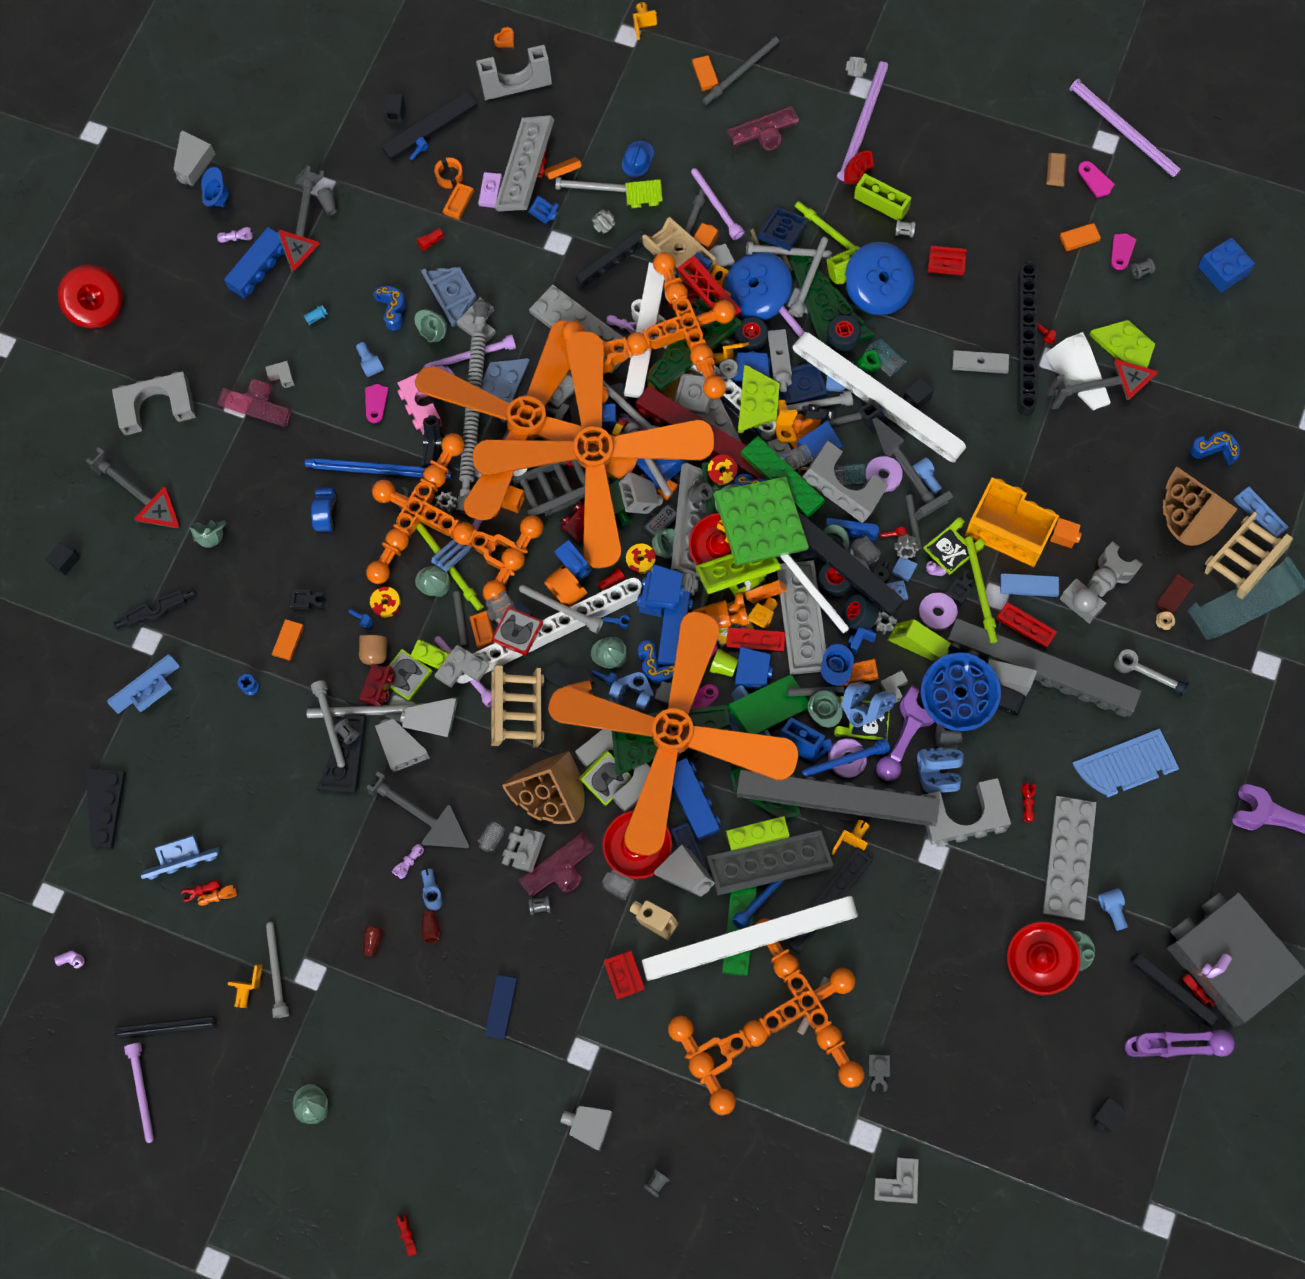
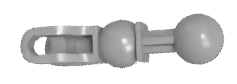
M1111 542L1099 557L1098 566L1100 569L1094 572L1092 579L1087 585L1088 588H1082L1074 594V607L1082 613L1092 612L1098 605V595L1103 597L1118 582H1130L1143 564L1137 559L1132 562L1122 560L1117 553L1120 546Z

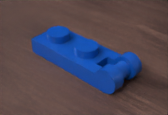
M827 518L826 527L832 524L843 527L847 531L848 536L853 538L861 536L867 537L869 541H875L879 533V527L875 524Z

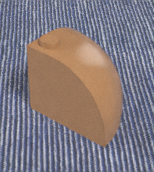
M1176 467L1171 474L1165 488L1167 489L1166 497L1163 500V514L1166 516L1167 527L1179 541L1186 545L1202 544L1214 537L1237 511V508L1180 468Z
M569 751L549 757L525 768L502 785L509 798L516 805L519 804L528 811V815L540 821L544 819L552 821L553 824L573 823L580 818L584 809L585 795L583 782L579 779L580 773Z

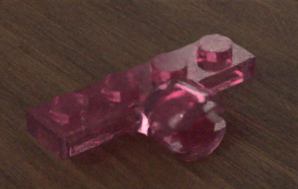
M791 106L728 129L727 133L734 146L757 139L764 149L770 151L776 149L781 144L782 139L778 131L799 123V118Z
M257 379L250 381L246 394L222 388L217 403L218 406L283 427L287 426L291 413L290 409L270 403L269 396L272 386Z
M580 833L518 881L530 897L534 896L551 882H555L563 892H570L577 888L581 882V876L574 868V865L595 848L586 836Z

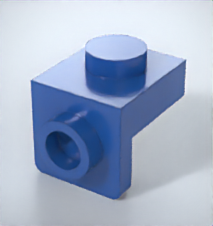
M537 196L528 212L546 224L550 219L554 220L558 214L556 209L559 205L557 203L551 205L540 196Z
M858 628L855 636L851 635L847 644L850 646L852 654H857L863 639L874 643L877 634L872 629Z

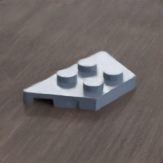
M460 267L450 269L437 268V271L422 269L421 273L449 323L454 327L457 324L456 322L477 299L476 294Z
M530 359L491 362L482 380V390L511 403L522 384L531 363Z

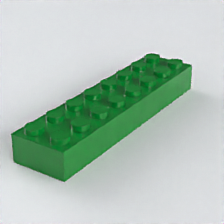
M759 436L741 451V456L766 480L781 477L787 478L796 509L807 519L824 504L825 499Z
M757 886L731 892L726 934L740 930L733 924L732 918L737 913L744 912L754 902ZM754 914L750 917L747 927L753 926ZM750 950L724 958L722 973L748 976Z

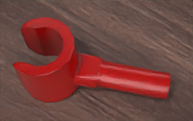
M1037 322V328L1045 334L1044 341L1052 344L1056 339V332L1051 329H1045Z
M899 527L892 532L880 533L881 538L896 535L900 537L901 535L905 536L907 531L904 527Z

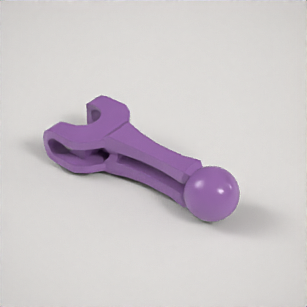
M911 686L900 702V711L904 717V722L899 738L888 756L881 758L876 766L878 776L884 781H894L900 776L902 770L900 761L911 738L920 727L929 726L935 722L930 718L926 710L918 705L917 696L919 689L915 686Z
M1248 784L1240 786L1238 795L1240 799L1245 800L1251 805L1252 812H1236L1233 815V824L1247 830L1258 829L1263 824L1277 825L1305 834L1304 815L1289 811L1272 802L1269 793L1263 788Z
M1222 1029L1199 1033H1171L1164 1031L1163 1033H1149L1128 1038L1125 1042V1051L1132 1057L1160 1055L1169 1058L1196 1054L1227 1056L1233 1051L1235 1041L1228 1031ZM1207 1041V1046L1172 1047L1171 1042ZM1133 1042H1136L1137 1050L1139 1052H1135L1132 1049L1131 1046Z

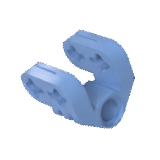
M636 672L614 681L609 692L611 702L620 705L627 689L630 688L631 691L640 694L635 706L636 711L648 714L654 701V694L643 673ZM637 679H642L644 684L637 687L634 685V682Z
M858 681L848 685L846 688L842 707L850 723L855 727H860L883 717L885 712L890 711L894 706L896 695L883 691L874 695L869 708L863 705L858 706L859 702L867 698L870 691L869 684ZM859 713L862 714L863 721L860 719Z
M932 748L929 750L922 749L917 753L919 780L925 792H954L961 788L960 775L956 773L940 774V769L962 766L963 753L960 750H942V748L934 750Z

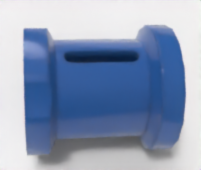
M244 674L239 677L238 686L246 695L251 696L258 692L259 684L252 675Z

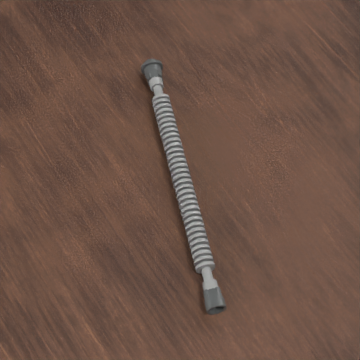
M477 300L472 305L476 333L472 334L468 383L482 389L486 335L483 334V328L485 327L486 320H488V311L491 306L485 300ZM469 408L465 409L463 429L465 447L461 454L459 480L463 483L460 496L457 498L456 512L460 514H466L464 502L471 491L469 490L470 482L474 481L473 450L477 445L480 412Z

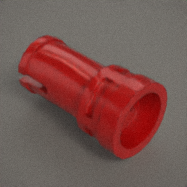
M437 228L435 231L428 235H423L416 240L422 251H425L432 244L444 239V235H442L443 233L440 228Z
M617 568L610 576L598 582L597 585L600 590L604 591L625 581L626 578L622 571Z

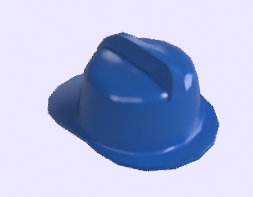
M645 141L631 143L622 160L623 171L631 177L643 176L648 171L653 159V147Z
M211 167L204 173L201 181L203 203L205 206L225 207L229 196V189L223 183L221 171L216 167Z
M834 644L826 649L821 664V674L828 683L840 686L849 681L854 664V657L850 649L841 644Z

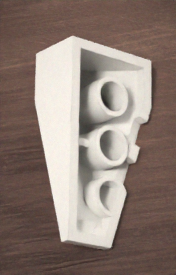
M1083 332L1064 339L1045 354L1053 371L1056 374L1064 375L1067 385L1102 380L1093 352ZM1105 387L1078 392V396L1092 410L1111 403Z

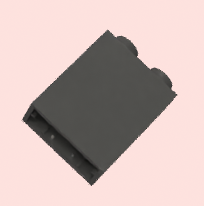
M1218 892L1201 906L1207 914L1204 919L1195 924L1190 917H1187L1170 931L1177 940L1167 949L1194 979L1197 985L1205 990L1204 993L1213 1001L1214 1005L1233 1027L1246 1023L1305 974V968L1240 893L1226 899L1221 892ZM1222 954H1228L1232 958L1225 972L1213 978L1206 977V974H1203L1201 971L1207 963L1212 967L1215 966Z

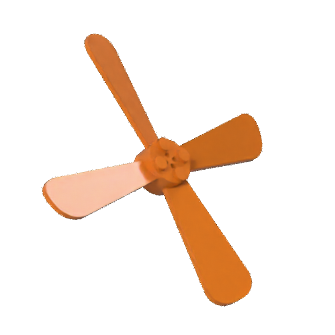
M558 321L552 326L527 395L518 397L511 403L438 367L422 369L415 379L417 390L425 395L507 420L509 433L505 440L531 441L541 437L546 441H574L577 434L582 430V426L546 416L545 406L571 370L566 349L567 341L562 337V328L568 321ZM612 458L609 464L605 466L606 474L618 479L624 478L629 472L632 473L638 459ZM515 471L493 475L482 474L465 499V513L478 520H488L496 516L500 511Z
M575 332L569 336L566 343L582 430L577 434L574 441L485 440L478 443L474 448L473 463L479 473L493 475L577 460L581 466L586 468L584 559L593 568H606L618 562L621 556V546L605 466L609 464L612 458L704 460L713 451L714 434L708 423L702 420H694L611 437L606 430L602 429L603 342L598 335L592 332Z
M700 612L688 613L681 621L668 709L661 711L656 717L569 687L560 688L555 691L549 702L548 710L550 716L559 723L644 735L653 738L658 750L625 833L626 847L636 854L653 855L664 844L677 754L684 752L688 747L774 780L789 778L796 768L798 750L796 745L787 738L693 726L692 720L688 715L719 637L718 623L714 618Z

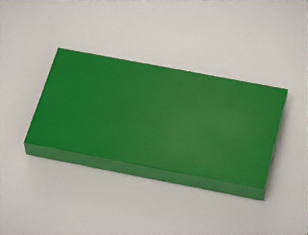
M789 675L730 703L728 708L744 733L760 734L808 710L809 701L806 696L787 697V689L800 688L793 676Z

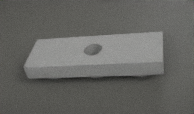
M786 329L768 331L773 376L779 373H789L792 377Z
M954 350L952 370L1008 374L1009 354Z

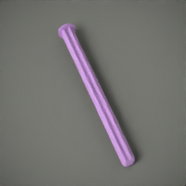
M881 61L877 67L841 171L837 173V177L841 181H844L845 168L848 162L859 151L888 69L887 62Z
M1077 79L1071 85L1070 91L1077 93L1172 177H1175L1180 172V168L1085 87L1080 79Z

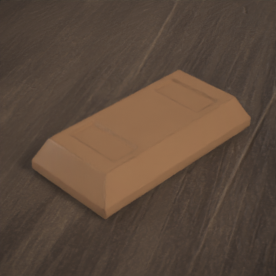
M1049 153L1046 185L1064 187L1066 154Z

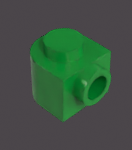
M876 350L866 351L856 360V366L867 374L874 373L882 367Z

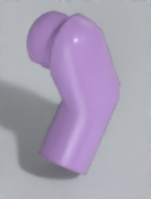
M933 561L926 564V571L930 575L943 576L947 573L940 565Z
M68 951L54 957L57 966L70 963L74 968H80L85 962L83 956L75 951Z
M1222 954L1215 966L1212 967L1207 963L1201 971L1203 974H1206V977L1213 978L1225 972L1232 958L1228 954Z

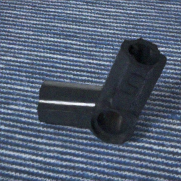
M429 415L423 420L424 452L422 467L430 466L431 460L437 462L442 450L441 443L444 434L441 433L440 419L434 415Z

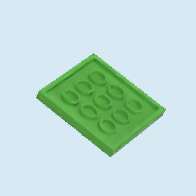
M786 477L714 492L713 495L736 566L805 551L809 548Z

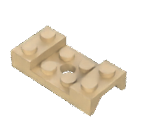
M670 217L667 218L662 230L652 237L648 235L642 236L643 246L654 256L660 252H668L675 258V271L697 252L713 262L707 270L709 273L716 265V258ZM676 248H683L682 251H675ZM687 267L684 269L687 274L693 275ZM677 271L678 277H680L681 280H682L687 286L690 287L689 283H688V282L683 278V276Z

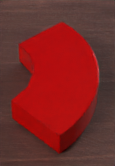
M863 151L851 158L845 168L844 183L857 185L864 172L874 168L872 151Z

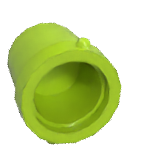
M718 648L709 672L732 677L739 659Z

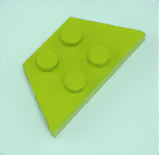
M1129 320L1094 329L1090 332L1089 335L1115 359L1148 368L1155 343Z
M744 365L738 433H744V430L749 428H757L764 423H771L777 420L780 383L747 365Z

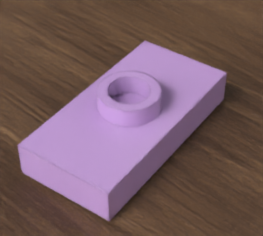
M484 172L478 202L479 206L494 208L501 186L502 174Z

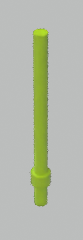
M800 201L795 204V207L804 214V217L808 218L809 221L812 220L848 250L856 247L818 217L813 209H808Z
M420 522L417 530L434 553L437 554L441 548L422 522ZM448 559L443 565L445 566L450 560ZM454 566L451 567L448 572L464 592V597L473 604L477 611H481L484 606L476 597V592L467 585Z
M966 537L965 541L984 615V628L988 632L990 643H996L998 641L995 632L996 623L991 615L973 537Z

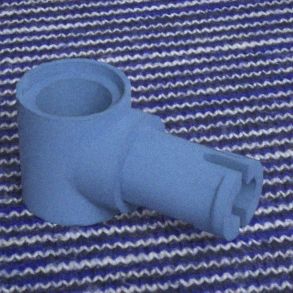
M361 342L356 346L362 358V363L360 364L367 378L384 370L377 355L374 356L370 352L365 342Z
M925 457L912 465L919 478L926 484L933 495L943 489L934 477V466L928 458Z
M428 869V876L426 870H423L421 875L424 883V903L429 910L435 911L443 904L439 886L435 882L434 870ZM432 896L437 897V899L434 901L428 900Z
M1116 888L1099 894L1100 905L1105 912L1107 911L1111 915L1116 931L1127 928L1128 925L1122 912L1125 900L1121 890Z

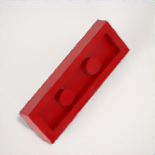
M1006 602L996 620L1047 649L1057 633L1054 629Z
M727 628L726 647L784 651L785 632Z

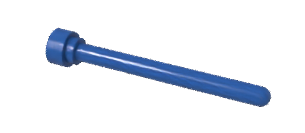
M886 739L878 740L873 747L806 768L802 771V775L808 777L873 754L881 756L889 754V743Z
M784 880L770 883L744 912L737 913L732 918L733 924L740 930L746 928L749 925L750 917Z

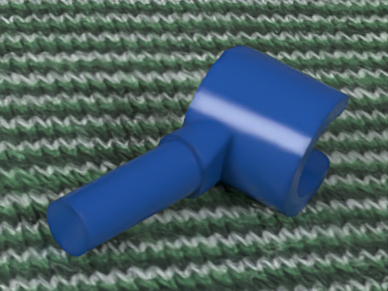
M423 137L417 139L416 144L418 147L409 157L411 161L418 153L428 149V144Z
M352 609L349 610L350 614L361 619V626L371 627L373 620L367 614L362 615Z
M627 615L621 616L620 619L603 617V621L618 624L622 629L627 628L628 625L623 624L621 621L630 620Z
M594 669L591 674L602 678L609 686H612L614 681L618 680L617 676L612 672L608 676Z
M831 739L823 742L822 746L824 749L815 757L814 763L829 752L833 745Z

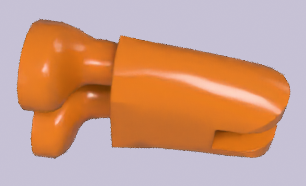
M742 592L735 595V601L730 605H727L726 600L692 611L714 618L718 623L719 629L731 628V624L748 625Z

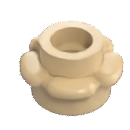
M1161 612L1156 616V624L1163 630H1169L1175 624V618L1170 612Z

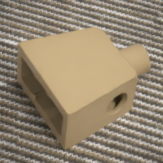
M635 901L630 908V912L636 915V919L640 924L668 941L679 924L671 913L649 901H645L643 905Z

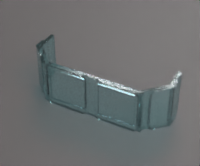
M1288 556L1281 564L1267 572L1243 600L1236 595L1239 589L1237 588L1199 607L1195 603L1189 608L1188 612L1205 639L1211 640L1278 608L1305 591V580Z

